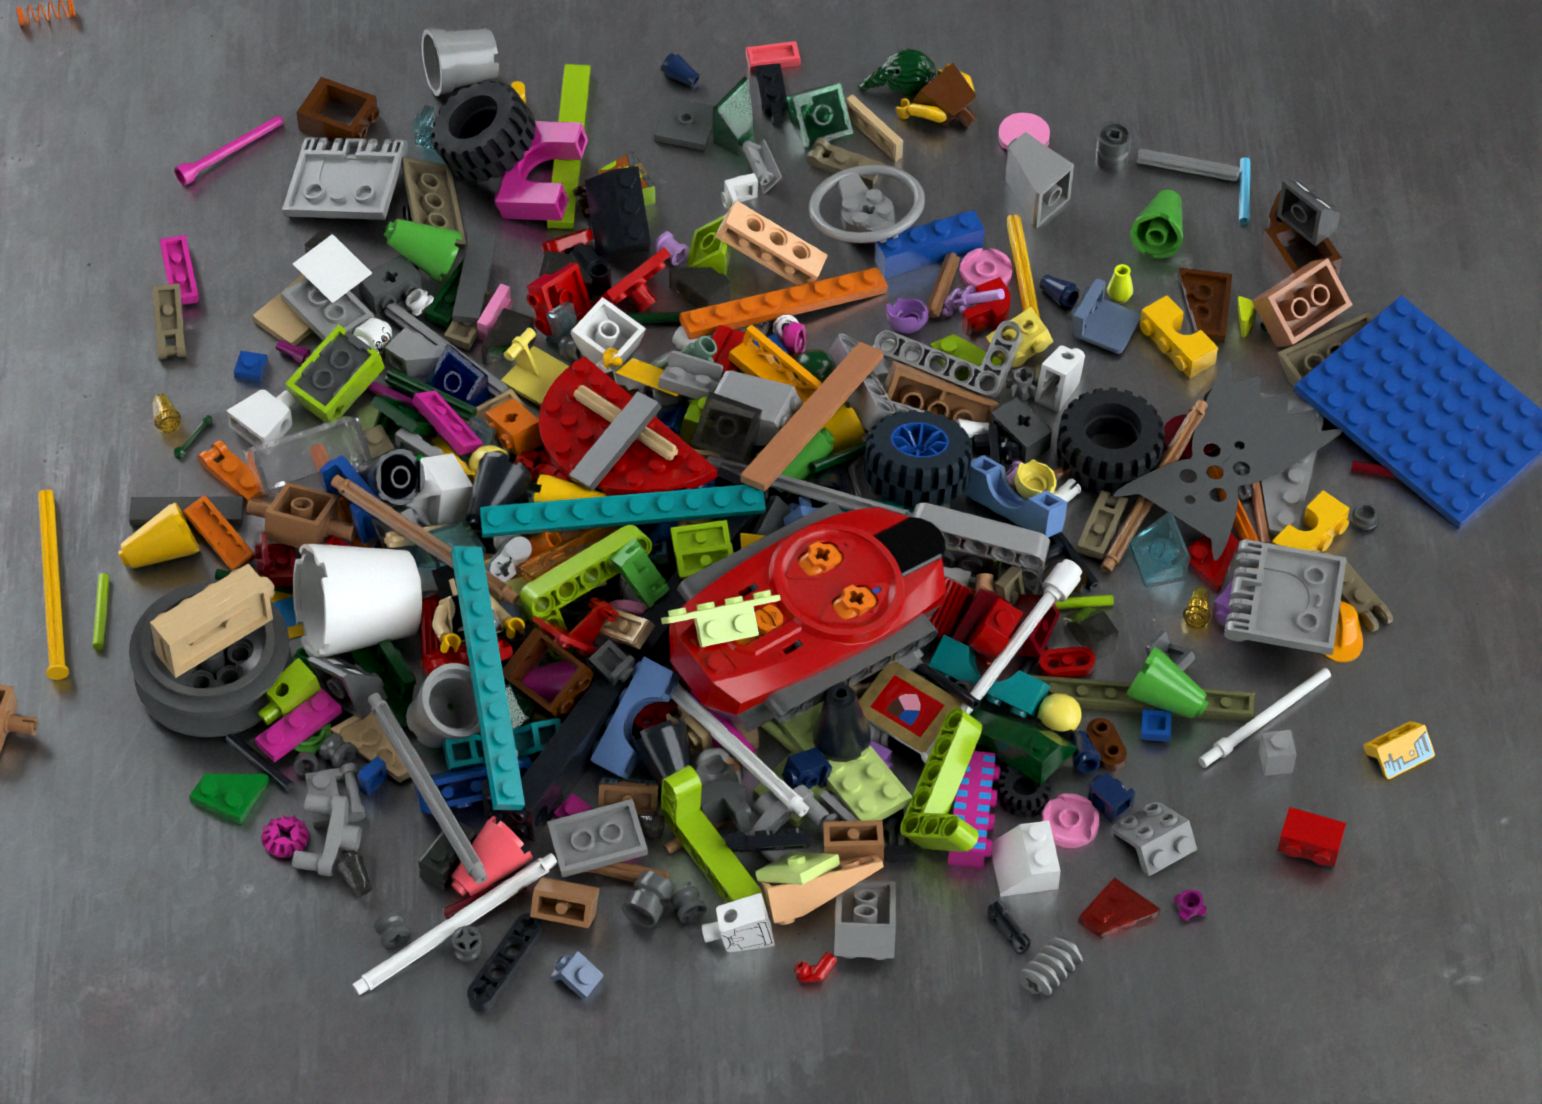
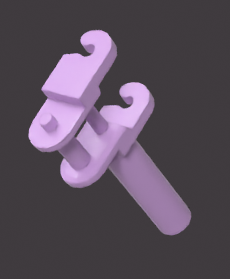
M967 286L964 291L960 288H955L952 294L947 296L944 302L945 309H942V313L945 317H950L958 306L960 312L963 313V310L972 307L973 304L1001 300L1005 297L1004 290L995 289L976 293L973 286Z

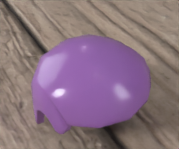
M898 298L893 306L889 303L886 305L888 323L895 331L902 334L917 332L928 321V309L920 300H902Z

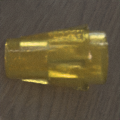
M158 394L154 396L152 404L155 427L163 433L174 432L180 426V413L168 399L167 395Z
M1196 587L1193 590L1183 611L1185 623L1191 628H1203L1211 620L1210 592L1205 587Z

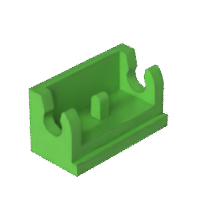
M633 538L610 557L636 596L649 608L669 590L665 579L658 572L636 539Z

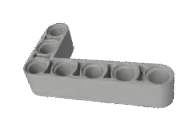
M1008 320L1000 323L980 367L888 330L880 332L875 337L874 344L875 348L883 351V358L917 368L977 394L994 399L1003 388L1021 346L1023 335L1020 327L1014 321ZM1013 329L1017 332L1016 337L1012 341H1005L1002 338L1006 330ZM886 339H893L895 341L894 347L889 351L882 350V343ZM918 349L920 351L918 359L914 361L906 359L908 351ZM998 354L1006 356V361L1003 365L994 366L992 364L994 356ZM936 359L945 361L943 369L939 371L931 369V365ZM961 369L970 371V376L965 381L956 379V374ZM987 379L995 381V386L990 391L981 389L983 381Z
M839 334L828 351L836 367L858 344L849 335ZM874 370L847 398L860 423L868 431H871V428L878 421L880 422L883 417L887 415L891 417L895 412L902 411L907 413L909 410L924 412V410L891 401Z
M919 503L915 506L908 528V533L913 538L1015 565L1022 571L1025 594L1037 595L1050 545V540L1046 535L929 503Z

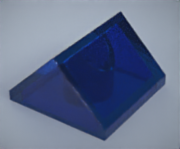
M447 344L425 384L475 407L485 403L490 399L488 375L454 347Z

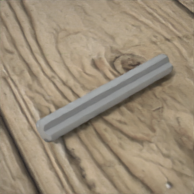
M1144 148L1138 150L1136 159L1138 164L1234 182L1238 180L1240 167Z

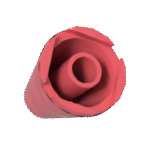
M492 816L487 820L472 843L473 849L484 865V871L488 876L487 880L481 884H476L473 877L468 875L460 861L451 875L454 881L451 886L462 897L466 894L472 896L525 866L533 859L530 851L524 854L520 849L524 843L502 821L496 825V817Z

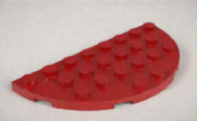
M585 356L571 364L555 379L543 399L539 414V430L545 452L553 465L570 480L569 474L611 424V422L577 401L574 396L575 390L579 386L584 385L621 410L633 398ZM654 416L647 427L676 445L678 454L674 456L673 460H667L635 439L596 488L602 489L604 494L612 496L664 492L683 487L687 490L706 484L717 478L718 474L717 469Z

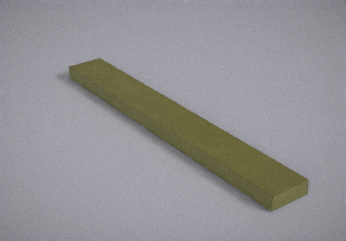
M1030 675L1051 686L1046 697L1054 693L1067 694L1075 698L1081 709L1142 713L1143 709L1167 711L1126 696L1125 694L1132 683ZM1202 689L1207 694L1205 700L1209 704L1201 717L1196 714L1194 718L1249 722L1254 719L1255 693ZM1173 712L1171 713V716H1182Z

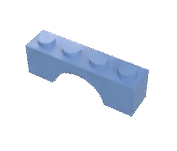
M984 455L971 461L970 478L966 489L962 493L971 497L973 501L992 509L994 513L1008 518L1014 524L1025 529L1040 532L1048 538L1063 531L1067 501L1047 490L1028 498V500L1024 499L1010 486L1004 466Z
M643 657L642 661L635 665L634 672L632 673L633 679L629 686L621 692L618 699L620 704L615 713L608 717L605 723L606 730L602 738L598 739L594 744L590 761L625 779H629L639 759V755L630 742L635 717L645 706L651 703L669 702L682 677L646 657Z

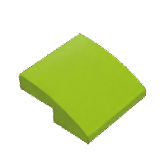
M727 520L670 528L679 579H686L734 553L732 543L730 542Z

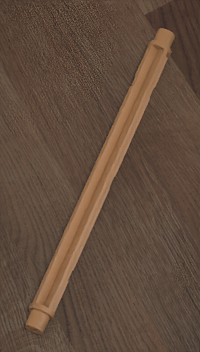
M1197 400L1196 404L1190 408L1156 469L1179 460L1192 438L1195 428L1205 415L1204 411L1208 404L1204 400ZM1142 495L1137 499L1112 544L1103 556L1100 569L1105 573H1111L1114 566L1119 564L1121 557L1153 502Z
M339 475L332 479L331 486L338 489L341 495L453 568L452 547L351 480H345ZM486 570L489 593L501 601L505 600L509 604L515 605L520 595L513 591L511 586Z

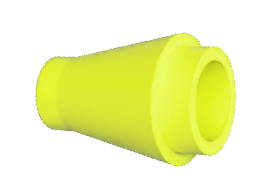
M1120 264L1115 267L1114 274L1107 286V293L1115 302H1125L1133 295L1131 270L1127 265Z

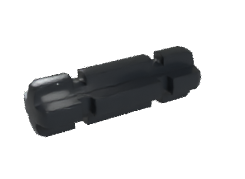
M999 901L990 904L987 911L988 915L993 921H997V927L1009 942H1013L1012 946L1018 953L1028 950L1031 947V940L1025 933H1021V927L1009 912H1005L1006 908Z

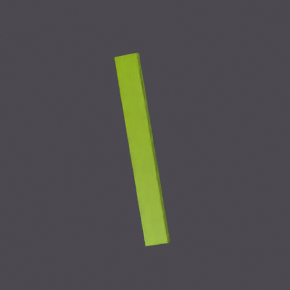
M565 64L558 122L582 123L585 130L591 65ZM554 159L552 183H562L569 201L563 220H547V228L574 229L577 196L574 195L573 190L579 186L581 160Z

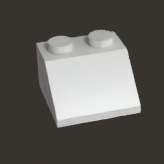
M602 297L571 330L570 334L582 356L587 357L595 365L603 359V353L607 348L618 350V354L614 357L622 358L623 364L640 345L646 328ZM612 365L610 366V367H611V370L614 369V372H616V371L618 370V368H619V367H614V366H612Z
M1049 821L1020 824L992 842L991 858L1000 897L1056 890L1059 888L1061 870Z

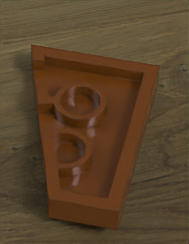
M1179 267L1178 275L1195 333L1202 330L1213 342L1224 343L1232 274Z

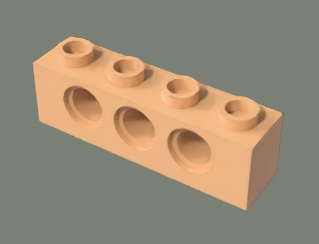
M737 200L725 214L715 236L797 286L815 282L828 256L818 248Z

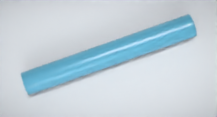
M1246 157L1240 159L1239 222L1241 224H1248L1250 222V159Z

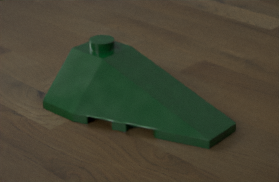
M982 709L973 710L970 714L982 724V731L977 744L990 753H996L998 758L1040 785L1077 750V746L1053 731Z

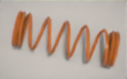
M62 0L58 1V16L52 2L49 1L48 19L40 2L38 3V19H36L31 5L28 4L27 22L22 7L16 6L19 25H24V22L26 25L29 24V7L36 23H39V7H41L46 21H49L50 4L56 18L59 20L60 2L66 16L69 18L71 14V17H75L73 0H67L68 14Z

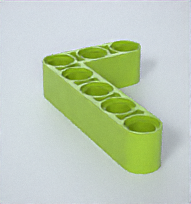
M626 525L526 584L520 591L519 597L532 629L540 630L541 628L532 621L534 615L567 629L559 609L620 573L610 557L633 538L638 541L646 555L651 551V540L636 526ZM569 646L568 649L562 647L568 653L572 654L574 649L573 647ZM550 648L546 650L554 660H565Z
M954 708L946 715L913 793V798L901 822V834L923 849L967 852L975 846L979 837L977 829L958 816L948 814L982 731V724L961 708Z
M687 765L662 780L661 795L662 817L723 901L730 903L761 893L766 905L765 896L732 850L725 845L726 842L700 809L702 784L696 771L690 765Z

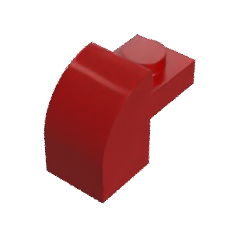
M1000 277L976 286V293L1003 289L1005 297L1001 300L977 303L976 306L963 310L961 328L966 335L975 331H982L988 326H991L995 331L1000 323L1009 320L1011 295Z
M997 597L984 620L978 619L964 644L988 659L994 660L1010 641L1009 636L1023 615V612Z

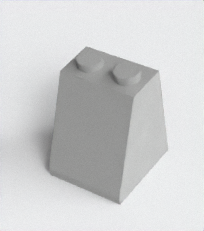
M1025 132L1018 139H1013L1007 147L1005 181L1031 225L1037 229L1070 200L1074 164Z
M730 370L725 371L706 408L729 449L767 445L801 408L803 401L792 385Z

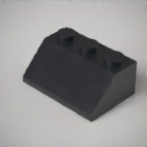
M639 167L613 169L584 180L595 251L599 258L649 251L651 239Z

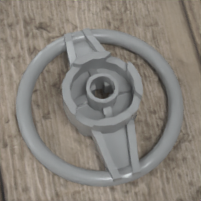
M885 165L856 166L835 173L825 179L815 189L809 201V215L816 228L833 239L850 243H873L877 241L884 243L888 238H898V234L915 223L923 211L925 195L920 183L901 169ZM860 176H887L905 183L914 194V205L906 217L896 223L892 201L882 195L878 189L869 190ZM837 184L843 199L841 215L844 231L825 222L819 212L821 199Z

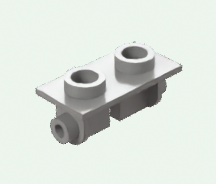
M764 139L758 144L746 141L742 145V152L746 155L763 194H766L783 177Z

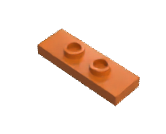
M203 495L182 511L188 521L231 571L240 569L255 559V553L206 495Z

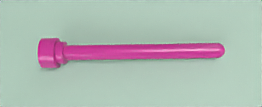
M276 116L193 164L184 162L174 168L176 178L183 186L195 181L198 172L281 126L283 118Z

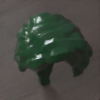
M903 49L894 55H890L884 61L882 67H878L877 71L867 76L864 82L859 83L857 86L859 89L866 91L870 88L876 89L887 84L892 91H899L904 96L909 97L917 95L923 87L936 77L934 62L924 53L914 49Z

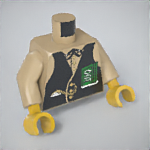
M455 578L449 580L453 596L439 601V606L436 607L432 621V628L442 643L440 650L443 653H447L449 646L453 647L454 652H457L460 644L466 642ZM490 595L496 634L502 632L503 628H507L506 636L509 639L515 637L514 629L523 634L524 621L520 618H513Z

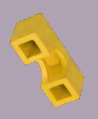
M1166 295L1141 310L1140 329L1144 335L1149 336L1157 344L1162 353H1166L1171 358L1178 370L1183 371L1189 378H1192L1216 363L1218 347L1202 330L1192 335L1179 334L1177 331L1182 329L1184 312Z
M1322 490L1306 506L1303 524L1312 530L1300 531L1288 524L1272 540L1271 544L1324 552L1330 546L1332 538L1337 533L1341 535L1348 527L1349 521L1347 519L1350 508Z

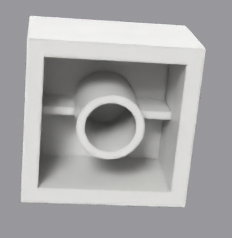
M454 454L421 458L420 461L425 472L424 487L421 493H417L413 498L415 500L404 505L413 508L418 514L419 519L426 526L467 521L466 513L473 485Z

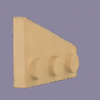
M372 712L363 720L352 716L330 728L331 734L338 733L343 737L344 742H351L356 746V752L369 762L373 761L377 756L386 762L387 774L399 783L411 777Z

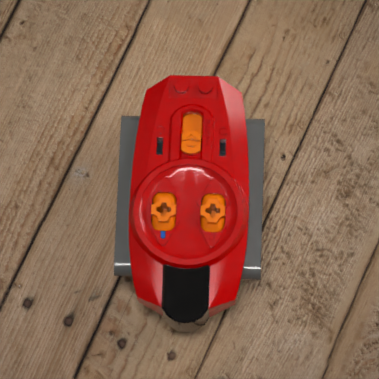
M831 502L696 572L679 584L677 591L686 601V604L681 608L686 607L687 613L697 611L696 605L714 602L715 607L726 605L725 599L742 596L743 601L754 599L753 593L770 590L771 595L780 594L781 600L753 606L759 632L758 636L710 646H699L694 618L670 623L671 663L705 707L717 712L724 719L732 720L742 726L747 732L774 718L779 723H784L823 702L827 692L833 686L847 685L850 687L927 645L936 637L938 630L930 622L929 618L941 605L946 594L942 556L946 549L945 538L938 527L923 518L908 517L880 507L843 512L837 503Z

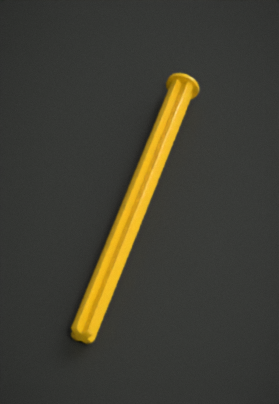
M47 489L40 490L38 493L49 661L46 676L52 680H61L69 675V669L65 666L54 495L52 490Z

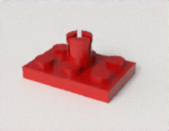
M665 247L591 303L592 308L602 297L615 306L628 296L638 307V310L643 312L658 300L645 282L666 267L663 261L671 256Z

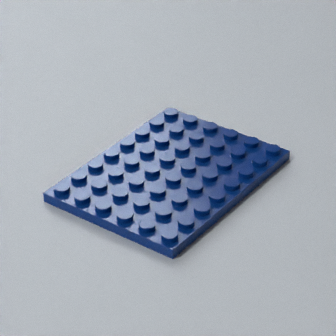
M1402 295L1294 386L1293 391L1338 429H1342L1344 434L1380 464L1389 469L1392 474L1458 529L1542 455V409Z

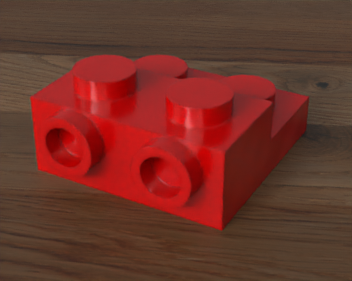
M569 263L554 274H544L527 285L529 294H527L526 299L528 304L534 308L537 316L534 324L544 335L558 336L582 320L592 309L578 263Z

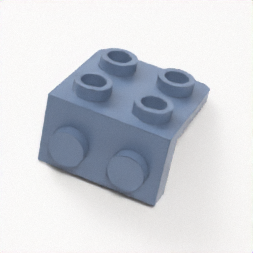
M1096 278L1091 287L1087 286L1085 288L1080 306L1075 305L1070 316V320L1073 321L1072 336L1120 354L1124 351L1138 327L1141 314L1104 299L1106 281Z

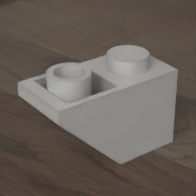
M407 327L385 347L386 364L410 377L444 374L449 371L448 353L441 346H435L427 341L423 335L413 332Z

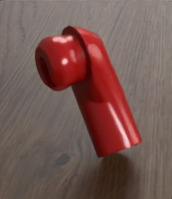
M825 952L816 965H809L803 961L798 962L794 967L796 978L803 983L822 981L836 964L837 958L833 954Z

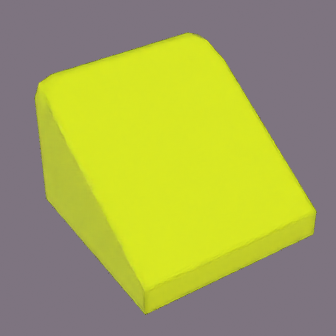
M1239 296L1237 316L1240 336L1245 338L1256 320L1257 310L1252 300Z

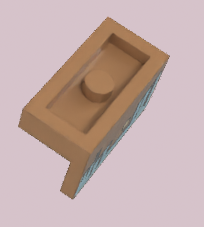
M602 777L599 784L598 808L633 799L638 816L656 817L660 787L655 780Z

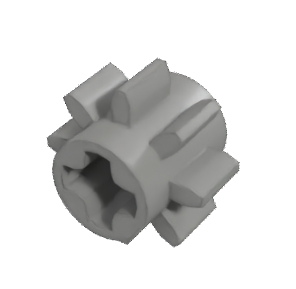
M1024 366L1016 370H1010V378H1006V388L1011 389V397H1017L1024 401L1036 396L1039 378H1035L1036 370H1031Z

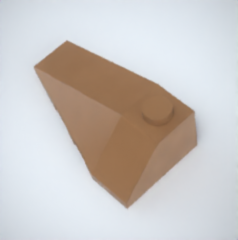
M892 361L883 385L891 401L920 410L930 411L934 415H944L949 421L963 419L989 423L990 425L991 412L995 411L999 404L990 398L896 361Z

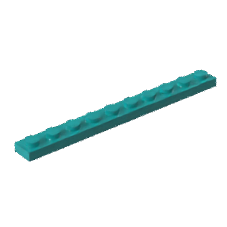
M735 485L480 507L482 538L765 514L766 508L763 491L749 485Z
M454 546L451 551L493 810H522L525 806L482 547Z

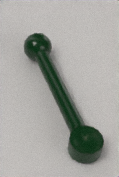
M205 415L202 418V423L181 447L174 449V456L177 459H182L189 445L206 426L212 424L213 419L210 415Z

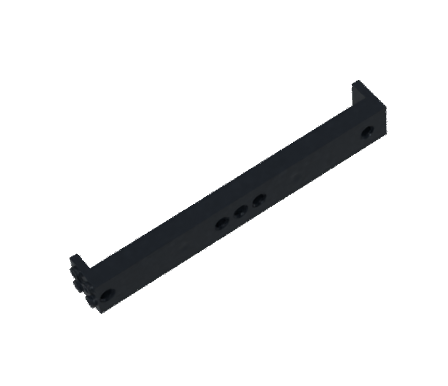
M723 467L718 470V477L715 478L717 487L747 485L741 482L739 475ZM768 489L764 492L765 506L769 501L770 490ZM761 514L718 517L713 522L727 520L730 542L735 553L741 550L740 533L751 534ZM678 570L667 583L669 590L651 608H648L642 618L651 621L655 627L640 650L625 644H621L619 647L626 656L631 655L635 659L633 669L639 661H642L643 657L663 667L670 658V623L662 624L661 618L669 617L668 611L679 609L686 604V601L677 591L679 584L685 580L679 579ZM601 674L598 675L521 778L525 806L522 810H493L489 780L487 778L482 784L485 817L489 820L494 816L496 817V825L502 821L517 837L527 838L535 842L547 826V821H550L554 816L553 812L563 804L593 763L590 761L592 748L596 741L602 738L606 730L605 723L619 706V696L623 689L628 687L632 681V674L624 682L619 680L614 686Z

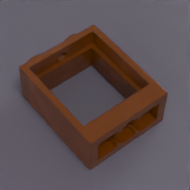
M320 77L296 113L299 130L321 138H327L332 142L336 138H343L345 143L347 138L364 139L369 126L377 121L380 110L377 107L376 96ZM330 100L360 110L350 125L320 115Z
M1285 222L1265 229L1262 243L1263 249L1283 279L1302 268H1297L1285 247L1307 240ZM1327 237L1315 247L1323 259H1329L1338 276L1342 257Z
M536 628L532 630L502 669L505 679L557 718H561L562 715L571 710L574 700L581 691H584L590 685L592 676L595 674L586 665ZM548 648L577 669L552 703H549L522 682Z

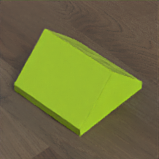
M725 215L694 231L685 272L692 273L693 269V273L704 272L709 273V275L703 274L704 276L725 279L733 247L715 237Z

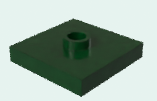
M375 396L370 404L394 420L393 422L396 425L409 430L411 433L435 437L438 434L424 416L400 399Z

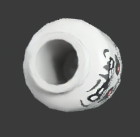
M377 318L368 319L353 332V335L380 354L385 351V347L393 340L390 325Z

